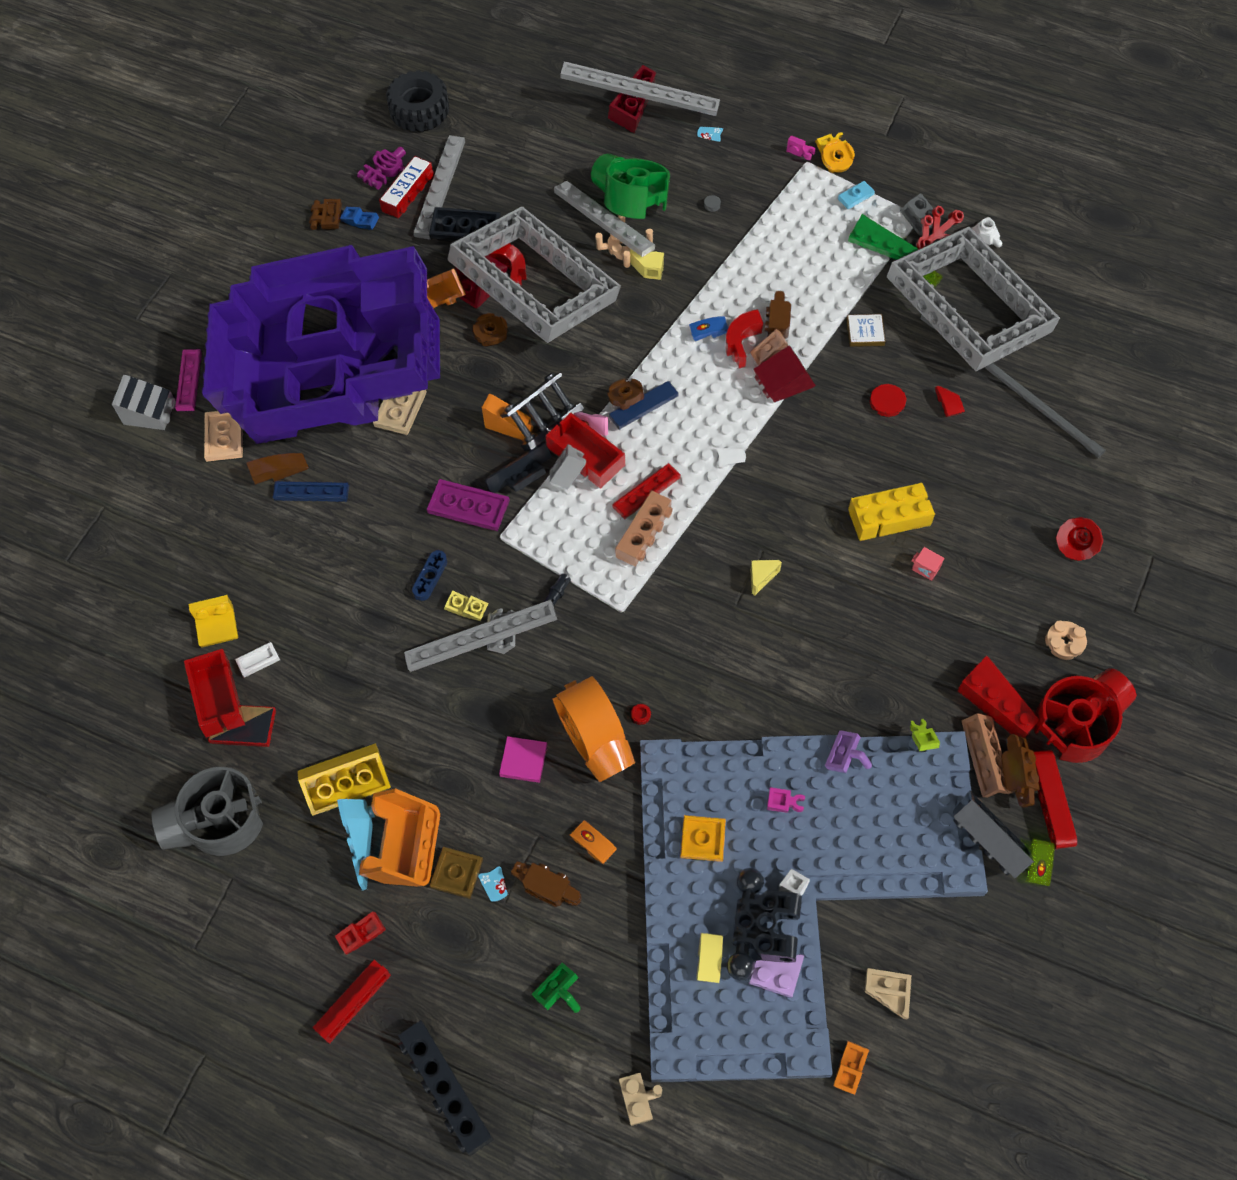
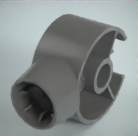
M228 767L208 768L191 777L180 790L177 799L152 810L153 828L161 849L167 850L195 845L199 850L207 854L225 856L237 853L249 846L256 839L263 826L257 806L262 801L259 796L255 797L256 791L249 779L241 772ZM221 785L220 791L218 790L208 793L203 798L200 806L193 807L197 799L203 793H205L213 787ZM238 785L248 789L253 809L242 827L238 825L239 812L248 810L245 798L232 802ZM210 826L221 832L229 831L233 828L237 830L232 835L217 840L201 839L190 833V831Z

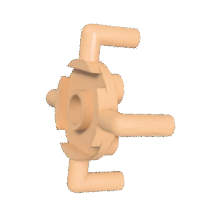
M618 215L619 219L625 222V217ZM647 229L646 238L653 243V230ZM597 233V250H608L611 255L613 254L617 259L623 260L624 267H630V248L628 246H621L622 242L611 234L608 243H603L602 234Z

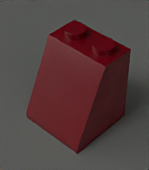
M489 255L485 256L503 273H507L508 267ZM455 267V272L466 294L458 298L476 309L479 308L490 295Z
M790 345L753 369L756 373L754 376L755 380L759 385L762 384L764 386L762 390L767 399L771 397L774 403L816 386Z

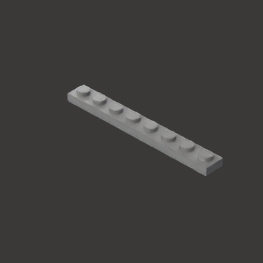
M449 135L415 227L414 237L430 239L429 231L434 207L443 206L465 144L464 137Z
M568 181L554 187V193L641 257L655 250L654 243Z
M549 600L404 652L408 670L412 672L555 621L557 616L553 603Z

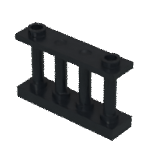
M552 372L545 376L544 382L515 404L511 403L504 408L505 412L500 415L502 418L512 417L525 437V442L521 444L524 451L532 450L544 441L546 434L556 425L560 427V422L569 413L575 415L576 412L584 409L581 403H570L556 380L562 376L561 372L556 374ZM549 385H551L564 405L565 411L561 414L557 413L543 392ZM536 395L551 415L550 419L552 421L548 424L543 422L530 402ZM522 406H525L537 424V433L531 434L516 412Z

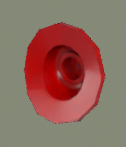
M1084 517L1068 519L1060 526L1056 537L1059 550L1067 558L1077 561L1092 558L1101 551L1103 544L1101 529L1093 520Z

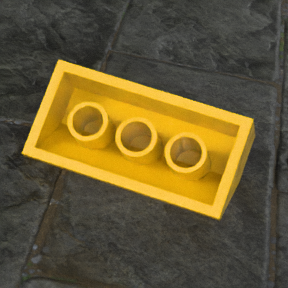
M376 743L298 771V781L312 816L338 807L337 800L361 799L373 793L391 788Z

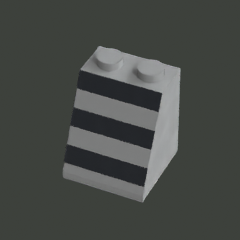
M123 375L112 406L123 425L165 430L166 425L170 422V414L172 409L175 408L176 401L168 389Z

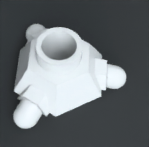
M986 217L971 228L988 246L991 244L997 248L1002 246L995 222L990 217Z

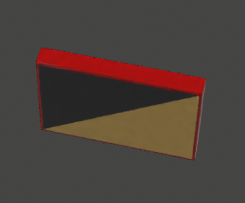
M240 705L245 725L231 730L223 728L224 732L210 736L208 739L210 744L269 747L276 709L275 707Z

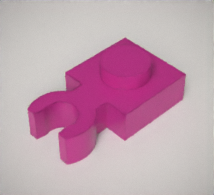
M770 787L767 810L788 813L790 807L796 812H803L804 807L798 806L796 802L804 801L805 796L798 794L792 797L790 796L791 790Z

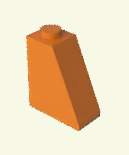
M489 394L482 406L485 428L525 441L524 435L512 417L502 418L500 416L505 412L504 408L509 404ZM517 410L516 412L530 433H532L531 417Z

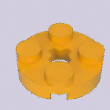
M841 139L829 141L821 152L822 162L831 173H840L848 170L855 156L852 146L847 142H842ZM835 153L841 155L840 159L835 157Z

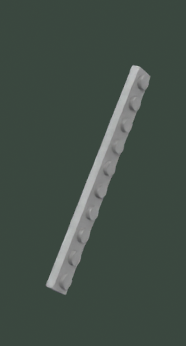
M565 61L560 75L562 79L713 116L717 115L720 99Z

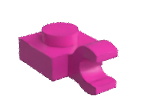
M790 136L788 139L787 152L799 157L803 155L807 160H811L812 154H815V148L805 145L806 141L794 136Z

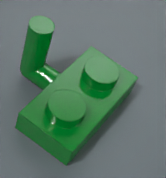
M563 963L531 994L547 1010L560 997L565 1000L574 1013L579 1012L581 1009L574 997L567 991L578 979V976Z

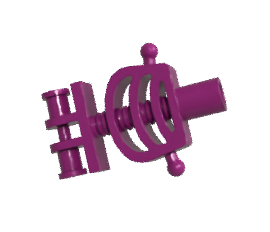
M399 146L392 153L386 149L381 152L376 151V155L373 157L375 169L365 164V173L363 170H360L357 177L362 178L363 182L379 190L382 184H387L386 177H395L400 171L405 169L401 158L406 152L402 147Z

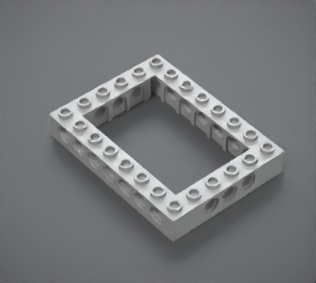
M524 207L508 213L450 245L448 261L547 343L615 302L621 285ZM520 238L585 292H580L575 298L568 299L560 307H555L552 313L544 304L537 301L531 293L526 292L520 287L519 283H515L508 277L507 273H503L485 256Z
M970 227L892 262L887 274V278L975 371L1053 332L1060 319ZM962 258L1019 316L1022 322H1016L1014 326L1008 329L1004 328L1002 332L989 336L985 342L979 336V333L975 332L968 324V321L964 320L956 312V309L952 308L945 300V297L941 296L923 276Z

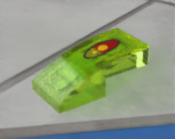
M1032 839L1030 851L1034 862L1029 866L1027 881L1050 886L1054 843Z

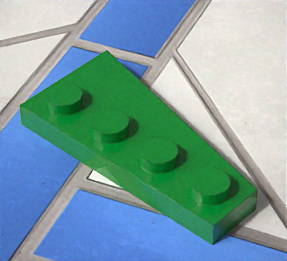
M861 214L848 238V242L896 260L918 251V248Z

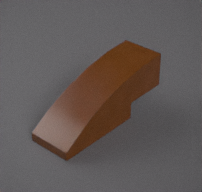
M303 453L272 455L246 463L255 485L272 478L275 482L309 469Z

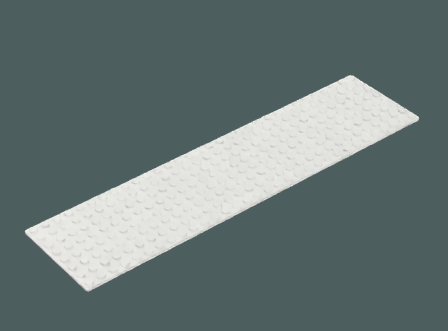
M806 162L627 380L636 379L640 381L644 394L669 381L679 392V396L620 430L609 418V414L619 409V407L609 402L599 414L608 417V435L601 436L625 453V466L601 489L588 480V476L585 477L581 473L578 474L568 490L550 482L549 475L500 535L501 540L556 574H566L567 577L565 579L570 577V582L617 611L624 612L735 465L719 466L717 448H740L746 451L783 401L780 400L774 403L771 397L766 398L762 391L764 386L762 384L759 385L754 378L756 373L753 369L758 365L750 353L767 338L768 331H764L765 320L769 321V317H765L766 306L770 307V301L774 300L775 292L784 291L785 301L791 303L789 336L785 340L807 370L890 260L888 256L848 242V238L861 214L905 240L913 227L901 213L902 207L874 194L863 202L847 209L838 200V195L856 185L810 162ZM757 309L763 321L762 334L747 337L742 341L747 356L746 367L738 368L737 363L733 362L732 355H726L727 333L716 338L710 335L695 342L689 324L703 319L725 316L729 328L732 321L739 315ZM669 463L681 474V478L662 491L660 495L672 500L671 508H673L671 516L664 520L661 532H657L654 536L655 541L651 547L648 546L643 561H639L635 567L616 558L615 548L640 509L624 520L613 508L612 504Z

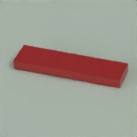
M668 463L613 503V508L625 520L642 507L651 491L660 494L679 480L681 474Z

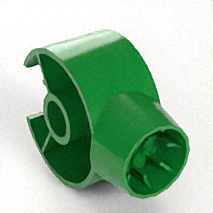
M603 154L595 161L591 171V179L605 193L604 204L611 212L628 218L645 219L646 207L654 204L659 206L660 203H663L662 210H666L670 173L664 166L645 159H625L612 154Z

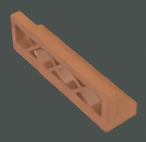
M977 713L962 720L982 797H990L997 793H1013L1005 787L1001 760L1003 754L992 717Z

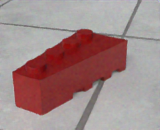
M988 656L962 681L958 689L959 693L988 716H991L995 722L1010 734L1026 738L1039 721V718Z

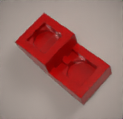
M372 911L358 923L350 924L338 933L335 938L344 953L349 954L383 933L386 929L376 912Z

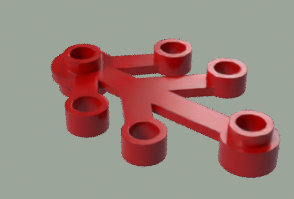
M941 206L933 208V218L930 215H926L921 219L922 237L918 239L916 248L920 250L933 244L936 239L941 240L950 236L944 232L952 225H957L963 221V212L960 210L952 211L948 215V220L940 226V216L943 215L944 209ZM933 223L932 234L929 236V225Z

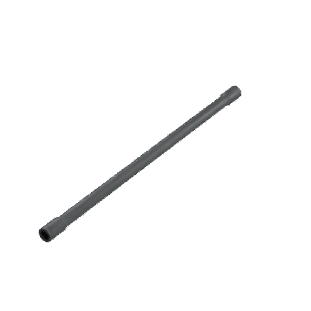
M922 315L920 319L923 320L930 327L934 328L929 323V321ZM994 363L984 367L1085 446L1097 458L1104 454L1106 450L1102 446L1088 438Z

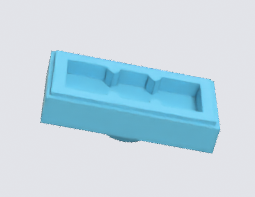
M863 181L838 195V200L847 209H850L873 196L875 191Z

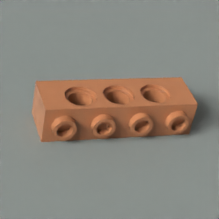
M654 491L650 492L615 548L616 558L635 567L639 561H643L648 546L651 547L655 541L654 536L657 532H661L664 520L672 514L671 499Z

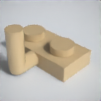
M641 1073L620 1078L619 1082L631 1126L653 1120L648 1101L661 1097L662 1087L656 1085L652 1090L645 1091Z

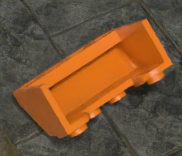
M396 788L373 793L372 811L376 816L386 819L379 858L374 856L363 858L359 875L384 884L416 887L427 885L431 878L440 821L438 807Z

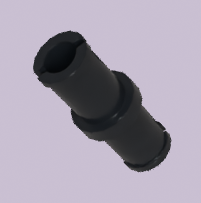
M560 574L555 585L550 587L549 594L543 602L551 600L553 606H555L558 599L563 597V591L570 583L571 578L565 579L567 575Z

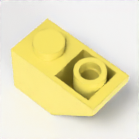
M630 249V263L644 278L661 280L664 253L654 251L641 257Z

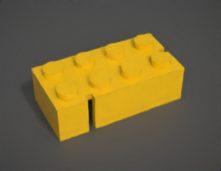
M923 483L851 498L848 510L859 541L876 538L878 529L880 537L930 526L935 513L930 500H927L928 495Z

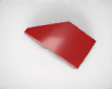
M940 386L935 387L938 401L942 402L946 417L965 412L958 394Z

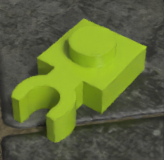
M921 719L920 725H916L914 721H911L910 730L913 732L912 738L919 751L939 748V739L932 728L926 729L927 723L924 719Z

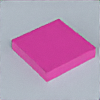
M507 736L500 777L540 783L547 742Z

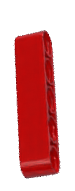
M1052 750L1034 752L1036 757L1035 765L1039 776V790L1037 792L1052 847L1054 849L1076 847L1077 836L1054 753Z

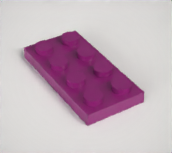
M439 479L428 505L427 513L498 531L510 499L508 496Z

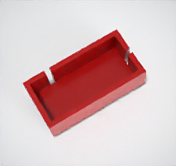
M569 413L560 422V427L556 425L546 434L547 447L560 457L568 444L584 453L582 458L586 460V464L580 473L585 477L588 476V480L600 489L625 466V453L572 413Z
M219 649L185 660L184 664L199 727L205 737L224 732L223 728L231 730L245 725L230 663L224 650Z

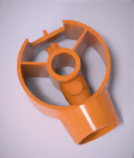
M591 676L578 684L574 680L565 685L566 690L557 694V697L553 698V703L567 734L586 761L585 765L596 779L601 782L635 764L629 742L625 740L619 718L596 679Z

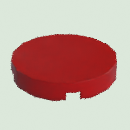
M880 385L871 393V408L875 409L881 416H896L905 408V393L895 385Z

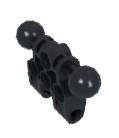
M745 868L737 877V886L743 893L742 899L737 900L732 944L736 946V953L729 957L727 971L732 978L739 981L747 980L754 972L755 965L752 957L749 956V948L754 949L763 961L796 962L798 938L791 935L777 934V921L780 919H800L802 896L793 892L766 890L755 899V894L761 891L763 887L764 877L754 868ZM768 901L775 902L772 907L764 906ZM744 920L751 921L746 927L740 925ZM765 922L773 923L768 929L762 928ZM763 943L770 944V948L767 950L759 949Z

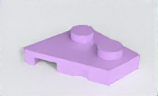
M796 955V962L756 961L749 984L792 998L804 955Z

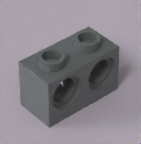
M921 193L907 202L900 210L920 237L922 236L921 219L926 215H930L933 218V208ZM933 223L929 225V230L933 228Z

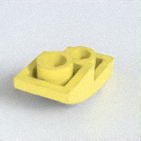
M452 591L444 609L469 619L481 621L489 603L473 596L468 598Z
M700 934L697 980L719 983L723 948L722 935Z

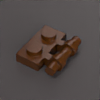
M324 199V204H320V201L315 200L311 206L310 228L316 230L317 226L321 224L322 229H339L341 199Z

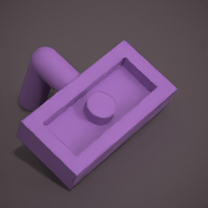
M839 731L825 764L828 770L846 773L852 758L859 759L865 769L872 767V763L863 751L856 750L860 740V736L857 733Z

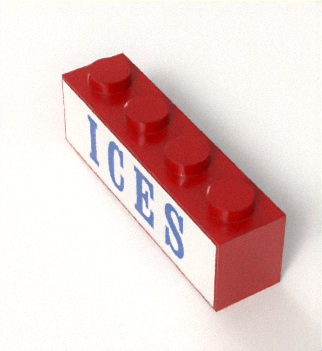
M416 156L413 157L379 200L382 212L398 219L406 212L410 203L424 189L425 184L432 179L433 170L431 162Z

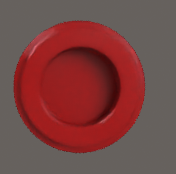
M645 704L635 705L631 710L632 721L638 725H644L649 722L651 718L650 708Z

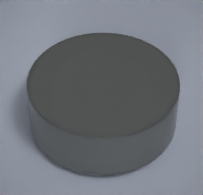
M710 195L705 198L704 208L707 211L715 212L720 209L721 200L719 197Z

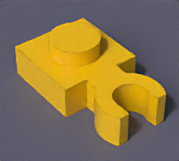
M838 133L834 138L832 134L818 138L815 142L820 153L829 141L841 138L843 133Z

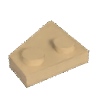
M867 968L865 993L903 1019H908L911 975Z

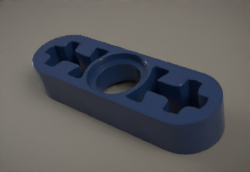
M436 550L432 552L412 588L414 597L417 600L425 601L430 597L447 565V558L443 551ZM439 557H440V558L442 559V561H438L437 564H436V563H435V559L438 560ZM428 572L435 573L432 579H426L425 575ZM424 587L425 592H421V594H419L418 590H422Z

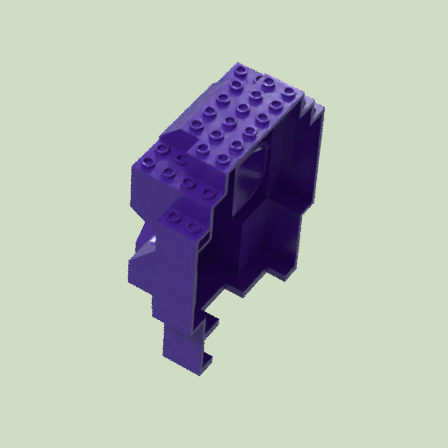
M349 245L252 266L251 275L249 276L250 281L231 285L229 300L212 303L209 307L202 394L220 414L229 413L256 444L296 437L298 430L337 422L359 425L378 421L379 399L387 400L412 395V392L427 390L429 380L440 378V319L427 298V268L414 246L360 258L354 247ZM308 304L336 312L337 329L302 336L305 305ZM393 346H398V359L380 362L393 349ZM334 384L325 395L300 401L301 390Z

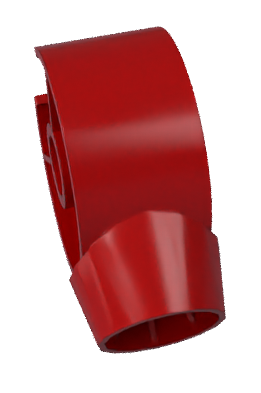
M1108 668L1093 678L1084 676L1063 678L1050 687L1036 709L1035 715L1039 718V721L1034 727L1035 734L1041 731L1049 739L1047 745L1053 743L1062 753L1059 758L1060 760L1072 763L1093 760L1104 752L1118 734L1122 724L1123 712L1136 699L1135 688L1124 674L1113 668ZM1062 694H1074L1085 698L1076 699L1069 706L1050 700ZM1104 714L1108 725L1107 740L1093 746L1089 728L1099 716ZM1050 719L1058 722V727L1055 731L1063 739L1066 737L1075 740L1076 744L1071 743L1067 747L1045 724L1046 720Z

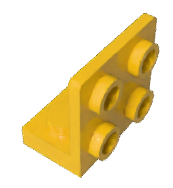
M227 595L188 604L189 611L195 619L198 643L201 648L238 639L234 608Z

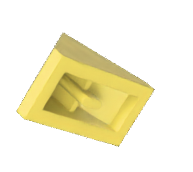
M755 560L751 562L750 572L753 595H756L780 572L781 561Z

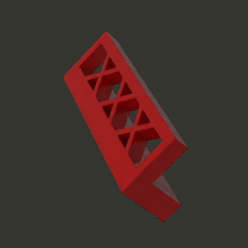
M373 960L313 1026V1029L330 1044L391 976L388 970Z

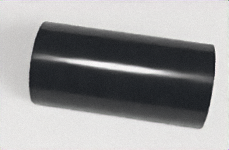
M434 207L429 231L430 239L458 241L501 218V212Z

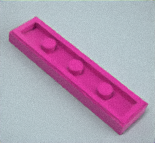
M200 349L183 350L175 405L177 411H195L202 356Z

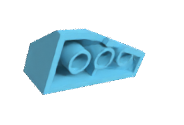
M339 799L337 802L341 820L347 834H349V837H347L348 846L351 853H354L352 861L361 889L365 890L367 889L368 878L359 875V870L363 858L370 856L373 832L372 818L375 817V814L372 811V807L368 806L366 800Z

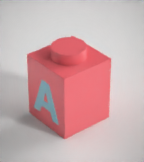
M924 547L920 553L916 552L912 562L914 565L912 570L932 581L941 568L944 557Z

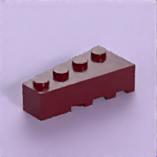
M642 65L632 78L654 83L656 72ZM619 93L609 105L608 119L635 133L648 99Z

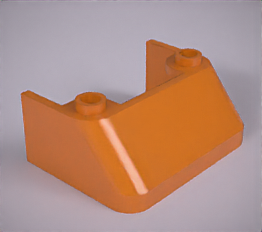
M455 269L427 279V298L433 308L444 303L447 306L457 302L456 298L466 295Z

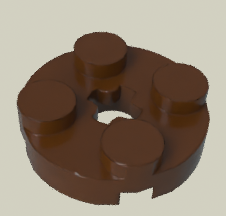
M494 313L483 314L476 319V323L473 325L474 337L484 347L505 341L508 333L507 322L502 316H495ZM491 327L494 330L488 331V328Z
M621 379L614 382L609 387L608 398L610 403L621 410H626L631 405L643 400L642 383L636 379H631V381Z

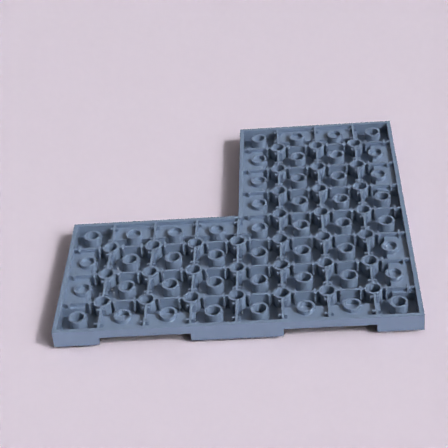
M935 732L940 741L939 748L919 751L912 736L860 737L856 750L863 751L872 763V767L865 769L859 759L852 758L846 773L828 770L825 766L837 735L762 737L761 740L681 742V739L640 740L651 1082L830 1078L832 1076L816 901L985 896L988 892L982 850L979 849V844L976 845L969 838L968 835L970 833L965 828L960 829L953 821V810L967 792L971 790L969 779L970 764L965 732ZM770 787L791 790L790 796L792 797L798 794L804 795V801L796 802L798 806L804 807L803 812H796L790 807L788 813L767 810ZM684 815L726 819L723 862L680 858ZM745 868L757 869L764 877L763 887L761 891L755 894V899L766 890L779 891L780 883L791 869L810 879L802 895L800 919H780L777 921V934L797 937V955H804L792 998L749 984L751 976L747 980H736L727 971L728 959L736 953V946L732 944L737 900L742 899L743 893L737 886V877ZM771 901L766 902L764 906L768 907ZM744 920L740 925L746 927L751 921ZM765 922L762 928L768 929L773 923ZM701 933L723 936L719 983L696 979ZM763 943L759 949L767 950L770 948V944ZM749 948V956L752 957L755 965L756 961L762 959L754 949Z

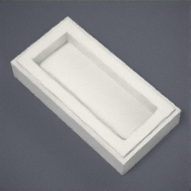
M270 642L235 660L243 677H247L280 659Z

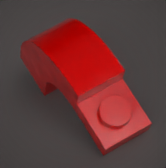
M507 244L488 254L511 270L510 278L515 283H519L522 286V280H527L525 259L515 246Z
M758 309L739 315L732 321L727 330L726 355H732L733 362L737 363L738 368L746 367L747 356L742 341L747 337L762 334L763 321Z

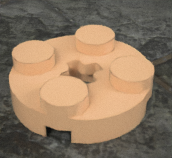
M1057 621L1046 634V645L1052 650L1051 653L1054 656L1064 660L1073 659L1081 655L1086 648V631L1083 627H1079L1072 622ZM1067 637L1071 642L1065 644L1061 638Z

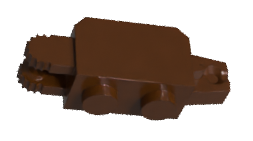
M776 291L774 300L770 301V307L766 306L765 317H769V321L765 320L764 331H768L767 337L776 329L781 332L784 339H787L789 336L791 303L785 301L784 291Z
M1011 734L1007 739L1008 751L1004 752L1001 756L1005 787L1007 790L1016 793L1019 806L1025 808L1035 804L1034 791L1039 790V776L1035 765L1036 757L1033 750L1028 749L1025 738Z
M518 861L515 863L511 874L523 882L526 893L554 907L561 906L563 901L570 905L572 904V906L580 905L582 901L581 893L571 887L569 878L560 872L555 874L549 871V867L541 863L538 865L533 862L531 865Z

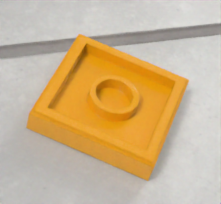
M684 815L680 858L723 862L726 819Z

